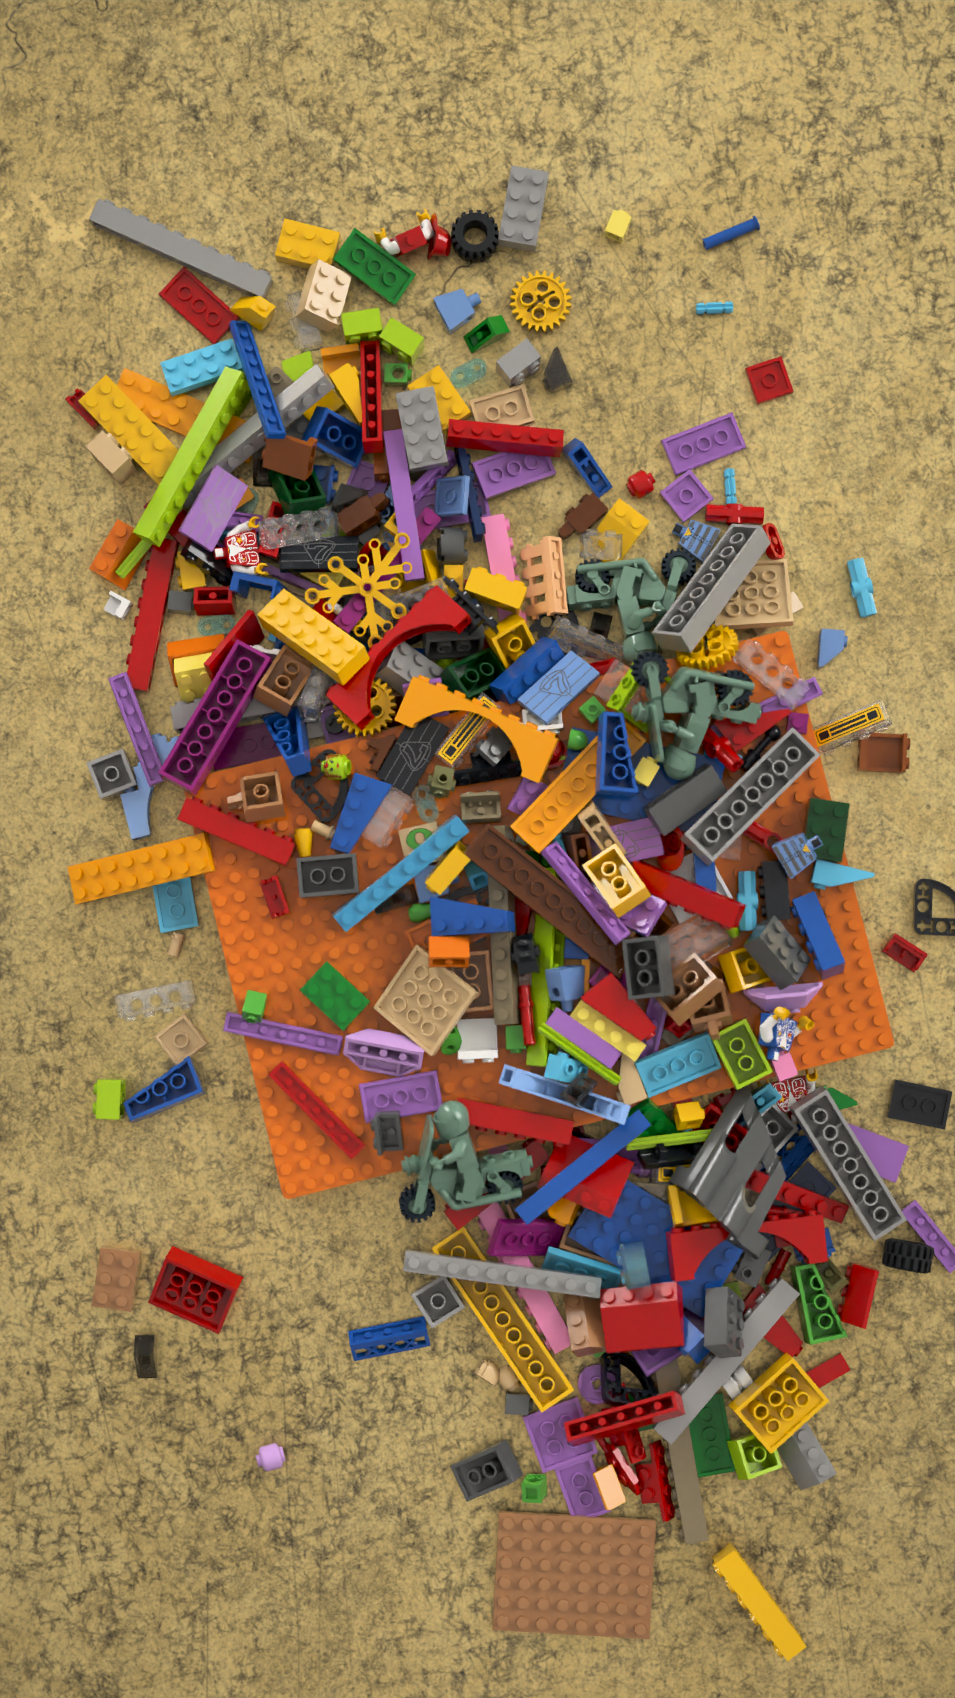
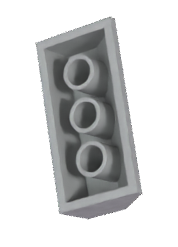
M807 1422L777 1448L800 1490L818 1485L837 1474Z

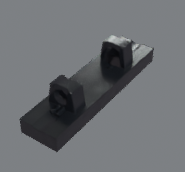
M696 1142L665 1147L664 1143L656 1144L655 1148L638 1150L636 1156L644 1170L692 1164L704 1143Z

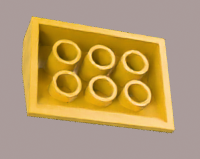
M785 1353L728 1406L767 1451L772 1454L827 1404L829 1400L795 1359Z

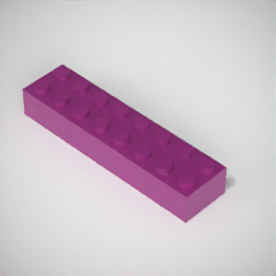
M238 639L236 640L158 773L162 779L196 796L252 701L257 685L273 661L270 656Z

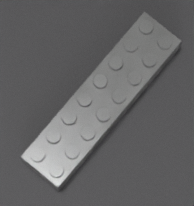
M731 524L653 630L652 634L661 649L690 653L695 649L698 642L771 543L762 526Z
M792 727L680 839L709 867L820 754Z
M820 1086L789 1106L795 1119L868 1237L876 1241L907 1220L827 1089Z

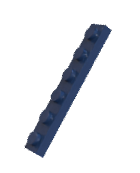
M453 447L459 476L466 475L470 477L467 513L474 543L481 542L483 535L486 534L485 524L481 523L482 509L477 504L478 490L473 486L475 478L474 472L470 471L469 467L471 465L470 454L466 453L465 448Z

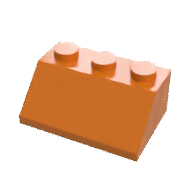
M117 519L89 569L97 576L126 591L148 551L124 579L116 574L117 568L142 540L133 533L135 528Z
M224 633L167 642V656L175 686H178L174 672V659L213 653L225 638Z

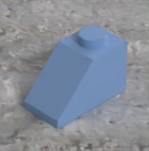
M822 628L819 631L816 669L824 667L844 647H847L848 637L844 636L845 630Z

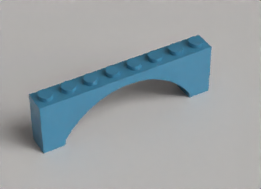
M452 815L397 865L332 913L333 917L344 931L347 932L470 831L457 815Z

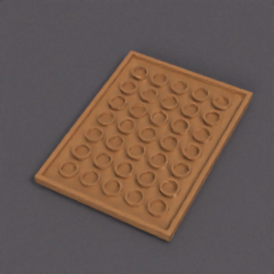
M499 1510L492 1630L650 1639L656 1519L591 1517L586 1515Z

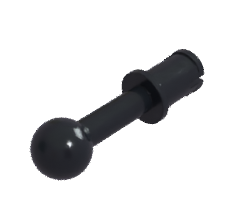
M774 725L765 732V737L754 750H747V755L742 759L744 762L740 767L741 770L745 768L743 771L748 772L753 764L761 759L760 753L771 741L779 739L781 731L777 726Z

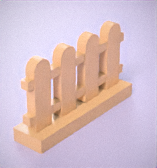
M542 537L543 540H540L539 545L532 546V544H526V548L520 552L521 560L527 561L528 566L522 570V577L529 580L526 598H531V605L526 607L525 613L526 616L532 617V620H538L539 615L547 614V616L568 614L560 537ZM542 557V563L534 565V559ZM543 576L544 582L536 584L535 578ZM545 595V601L538 603L537 597Z

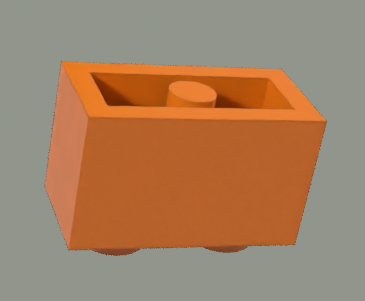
M429 936L428 967L469 966V936Z

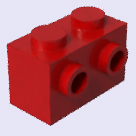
M230 586L194 587L193 605L197 616L235 615L236 596L229 590Z

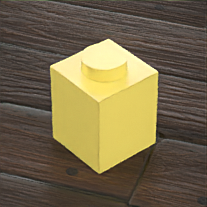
M613 210L604 236L622 243L630 225L631 216L623 210Z
M649 756L647 758L642 757L635 769L636 783L648 788L660 768L657 765L658 761Z

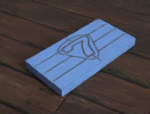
M570 651L517 699L518 704L547 725L600 677V672L573 651Z

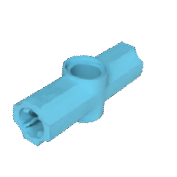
M864 558L847 561L851 578V592L856 599L860 618L877 614L872 595L874 593L870 577H868Z
M738 871L737 901L746 905L739 923V931H753L757 926L758 893L756 892L755 871Z

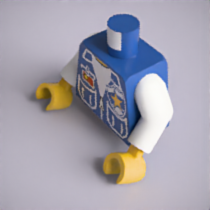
M776 1007L774 1014L761 1012L759 1045L768 1048L766 1059L778 1061L779 1052H788L793 1038L802 1032V1028L806 1030L812 1029L814 1022L807 1016H802L797 1025V1021L787 1018L790 1011L785 1007Z

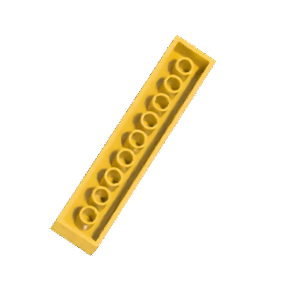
M465 1226L460 1230H455L431 1247L432 1251L437 1254L487 1260ZM451 1278L541 1412H544L574 1391V1387L505 1285Z

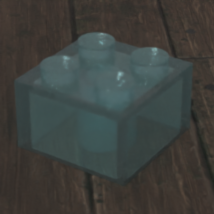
M643 1240L619 1245L616 1256L618 1266H623V1270H620L622 1285H626L627 1290L650 1286V1275Z

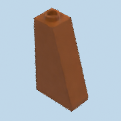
M383 410V431L402 429L399 410ZM383 435L384 452L373 453L375 482L388 483L390 482Z

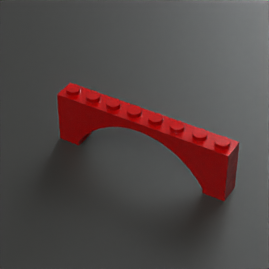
M436 585L434 588L429 589L425 597L420 602H416L405 616H402L397 624L388 630L378 643L371 646L368 652L370 659L344 686L340 683L332 685L328 689L326 697L362 731L375 718L371 710L372 684L377 670L386 656L402 642L423 633L452 631L459 635L472 622V619L463 608Z
M806 1210L805 1214L798 1215L797 1212L786 1213L785 1217L768 1215L767 1219H764L758 1232L770 1233L781 1237L803 1256L805 1263L828 1262L823 1214L816 1212V1210ZM719 1222L710 1223L708 1227H702L701 1224L691 1225V1229L684 1230L683 1227L671 1228V1231L666 1232L671 1280L678 1282L695 1279L694 1274L706 1255L718 1244L726 1240L729 1235Z

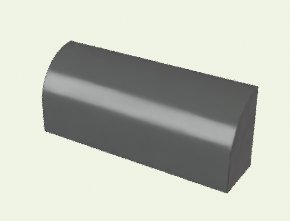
M704 764L695 770L690 777L679 781L642 809L653 826L663 836H666L725 794L727 789L713 766Z

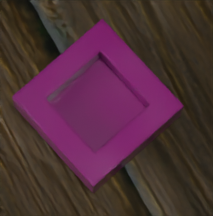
M794 712L789 714L786 732L793 727L799 734L806 735L809 714Z

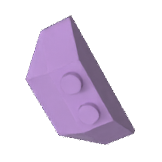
M822 982L796 984L779 990L777 986L744 989L742 994L762 1011L774 1014L776 1007H785L790 1013L800 1012V1008H805L823 984Z
M368 1028L346 1035L343 1054L362 1070L400 1077L421 1069L424 1050L405 1035Z

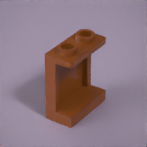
M286 435L285 439H266L264 437L266 446L261 455V459H263L262 467L306 481L312 474L318 439L310 437L308 441H304Z
M860 731L858 734L857 771L905 773L906 769H909L910 759L907 757V750L910 749V738H907L908 734Z

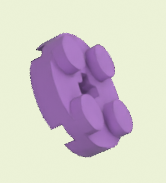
M600 1364L586 1366L579 1375L578 1389L588 1402L603 1404L605 1402L601 1396V1386L595 1389V1386L592 1385V1381H596L597 1378L601 1382ZM607 1373V1378L610 1381H615L614 1375Z

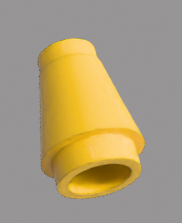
M310 828L295 829V834H293L299 857L311 856L313 832H311Z

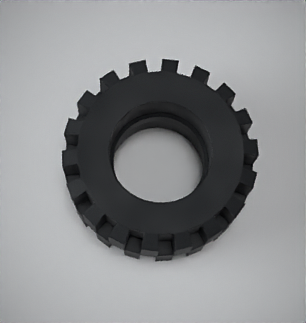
M469 210L468 214L465 212L461 213V217L455 219L451 231L452 246L455 253L458 252V256L461 259L464 257L467 262L470 259L473 260V263H477L479 259L483 262L485 257L489 259L492 256V252L495 253L498 246L499 231L497 223H494L495 219L492 216L489 217L487 212L482 214L481 210H477V213H473V210ZM472 228H478L485 232L486 239L480 244H470L464 239L465 232Z
M885 1239L882 1264L904 1271L923 1274L930 1273L934 1248L930 1245L907 1240Z

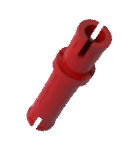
M521 985L518 986L520 999L518 1009L521 1012L524 1046L536 1045L531 986Z

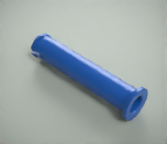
M753 216L750 220L703 238V245L708 250L757 229L759 231V222L756 216Z

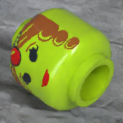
M329 754L321 762V771L324 772L325 777L328 779L343 780L351 773V761L344 754Z

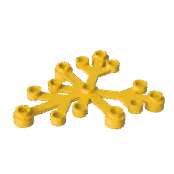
M400 532L395 536V544L382 561L379 550L380 540L372 538L369 541L375 569L371 576H369L368 570L369 557L366 554H360L357 558L362 578L344 566L343 560L340 557L333 556L328 561L329 570L335 573H342L356 585L340 587L330 580L329 575L321 574L318 578L319 584L329 589L319 591L316 588H309L305 592V600L309 604H315L321 598L331 597L323 604L322 608L325 613L333 612L335 604L342 595L360 593L361 596H364L367 615L360 624L355 626L354 633L357 636H363L366 628L369 626L371 634L368 639L369 648L373 645V639L377 638L379 641L382 639L378 635L377 624L384 632L388 631L383 627L385 623H390V629L393 628L391 621L385 620L375 613L373 597L391 610L392 616L396 619H400L407 613L404 604L394 603L378 591L388 588L398 589L401 584L400 580L397 577H393L387 581L377 582L381 575L401 572L408 574L412 571V565L407 561L401 565L388 566L400 549L406 548L410 544V537L404 532ZM401 536L406 538V542L403 544L398 541ZM374 540L379 543L376 548L371 546V542ZM362 556L367 558V562L364 564L359 561ZM337 560L340 564L339 567H333L332 562ZM404 564H408L410 566V569L408 571L403 570L402 567ZM322 576H326L328 578V582L322 583L320 581V578ZM397 580L398 586L393 587L391 581ZM365 584L371 585V589L369 591L364 590L363 587ZM310 592L316 593L315 599L309 597ZM326 604L332 605V609L330 611H327L325 609ZM397 607L402 608L403 611L401 614H397L395 612V609ZM358 627H362L364 629V632L362 634H358L356 632V629Z

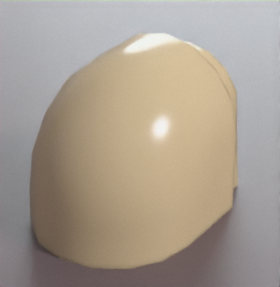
M483 1359L474 1371L475 1375L489 1384L497 1385L499 1369L491 1360L486 1361Z
M504 1365L499 1368L498 1381L504 1390L507 1389L509 1392H512L521 1385V1381L511 1366Z

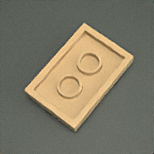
M524 384L469 400L474 420L477 422L518 426L535 422Z

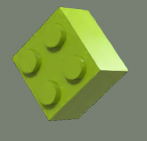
M379 308L341 313L346 345L358 343L360 346V341L379 340V335L383 331Z
M392 317L379 335L380 346L385 353L389 355L394 354L401 363H408L412 366L425 347L424 337Z
M97 1079L93 1090L94 1095H97L96 1103H93V1114H96V1119H123L125 1115L123 1103L125 1102L126 1079Z
M752 1433L727 1441L738 1480H749L782 1468L777 1449L770 1454Z

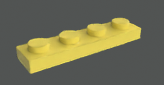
M580 1000L570 1017L634 1061L638 1059L647 1046L582 1000Z

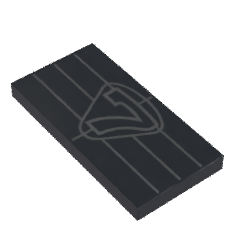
M359 536L282 537L280 573L332 572L328 568V561L333 556L340 557L343 560L344 566L352 572H358ZM334 560L332 566L335 568L339 567V562Z
M431 717L418 722L415 728L406 725L376 777L410 796L445 738L449 728Z

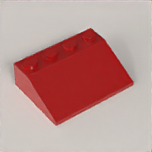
M571 1135L570 1145L565 1144V1148L555 1146L537 1187L542 1188L594 1145ZM616 1154L562 1198L611 1218L635 1162Z
M172 1246L165 1257L148 1303L219 1334L243 1277Z
M678 1282L600 1289V1309L607 1353L685 1346L683 1290Z

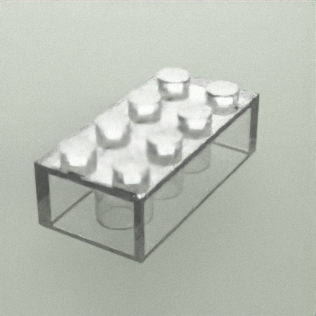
M696 914L662 934L668 935L672 971L694 952L705 962L732 946L730 936L724 928L719 926L720 923L714 920L713 922L705 921L701 918L702 915Z

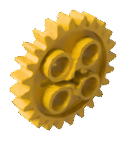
M536 270L535 276L529 272L528 279L522 276L521 280L523 283L516 282L517 288H512V292L515 295L510 296V300L514 301L510 303V308H516L512 311V315H518L516 322L522 320L521 327L527 324L528 331L534 327L536 333H538L539 328H542L543 333H545L547 327L553 331L554 324L560 327L559 320L562 322L566 321L564 315H569L570 313L566 308H571L572 305L568 302L572 297L567 295L570 289H564L566 282L559 283L560 276L554 279L553 272L546 276V270H544L542 275H539L538 270ZM540 285H544L548 290L540 292L537 288ZM528 296L531 297L533 301L527 304L524 303L522 299ZM538 299H539L540 301L544 300V304H542V303H538V304H537V300H538ZM556 300L559 302V305L552 307L549 305V302ZM540 311L544 316L538 319L534 316V313Z
M713 624L691 653L676 651L678 662L680 661L681 666L685 665V667L695 669L698 667L699 670H702L704 667L709 670L711 666L717 668V664L725 665L724 661H731L730 656H736L735 652L738 651L739 642L737 634L734 633L733 629L729 630V626L723 628L722 624L718 627H715V624ZM706 638L708 639L707 645H708V650H709V656L706 655V654H707V647H706V643H705V639H706Z
M380 678L376 682L373 681L371 692H376L377 694L374 698H371V710L373 712L379 709L382 712L379 716H375L362 731L340 710L334 712V716L339 717L337 723H343L341 726L343 730L348 728L349 734L355 731L356 737L363 733L364 738H366L367 733L374 737V731L381 734V727L388 729L386 722L392 723L393 720L390 716L396 715L395 711L391 709H395L397 706L396 703H392L396 700L395 696H390L393 693L392 689L386 690L388 688L387 683L381 685L382 681Z

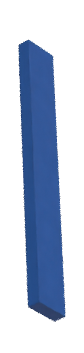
M231 320L229 327L266 439H285L286 432L250 324L246 321Z
M637 1110L626 1119L625 1125L620 1124L519 1205L515 1209L528 1226L642 1134L651 1124L640 1110Z

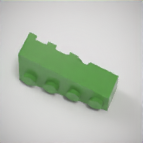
M798 1263L790 1265L794 1289L800 1293L796 1301L804 1342L812 1345L848 1337L832 1305L830 1296H828L824 1288L825 1286L815 1264Z

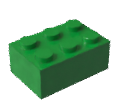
M328 961L300 989L310 1001L343 1031L371 1002Z

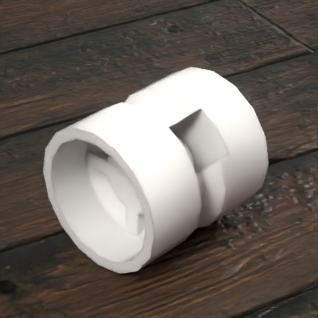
M741 1364L722 1385L732 1400L753 1383V1380Z

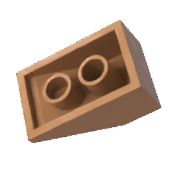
M284 644L257 685L253 698L287 717L305 688L314 664Z

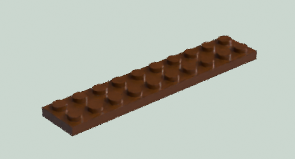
M487 823L464 854L471 859L470 861L619 979L625 972L622 941L615 945L567 885Z

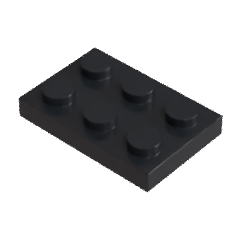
M894 1079L887 1117L945 1130L952 1091Z

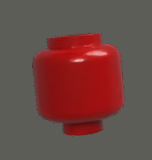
M644 470L634 473L627 479L626 487L632 497L636 496L641 499L654 490L653 483H655V479L651 473L647 474Z

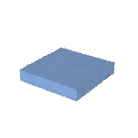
M469 476L437 478L434 513L439 517L467 515Z

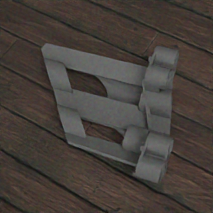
M747 1085L736 1090L689 1169L678 1165L668 1183L676 1185V1188L679 1187L680 1191H684L704 1209H707L729 1233L726 1238L728 1242L759 1259L769 1241L758 1231L786 1178V1174ZM742 1113L749 1131L736 1152L732 1153L727 1148L725 1139ZM760 1159H762L769 1179L755 1203L751 1205L745 1200V1186Z

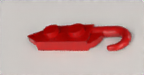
M605 1438L598 1439L597 1442L604 1451V1455L607 1458L606 1461L608 1464L613 1465L619 1482L638 1496L641 1493L638 1485L639 1479L619 1448L607 1443Z

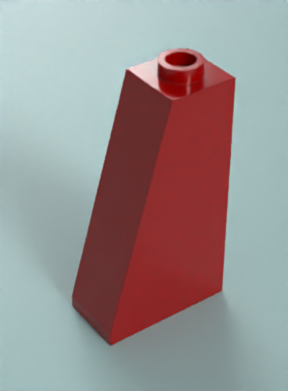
M612 972L580 997L582 1001L641 1041L644 1039L648 1041L656 1034L654 1032L657 1029L634 999L628 1000V992Z
M757 1284L756 1288L753 1287L744 1298L745 1309L742 1311V1315L748 1308L752 1309L757 1304L755 1300L761 1293H766L759 1284ZM783 1315L763 1337L784 1354L787 1353L791 1357H797L803 1349L801 1346L803 1342Z

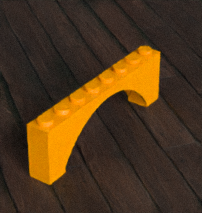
M419 674L418 677H412L395 721L415 728L417 723L423 719L444 711L464 710L480 714L498 725L511 740L520 759L521 776L541 783L559 741V738L555 737L556 733L547 729L544 732L537 729L538 726L528 721L524 724L519 721V717L513 714L508 716L501 714V709L494 706L490 708L483 706L484 702L473 698L471 701L465 698L466 694L457 690L453 693L447 690L448 686L437 682L436 685L430 683V678Z

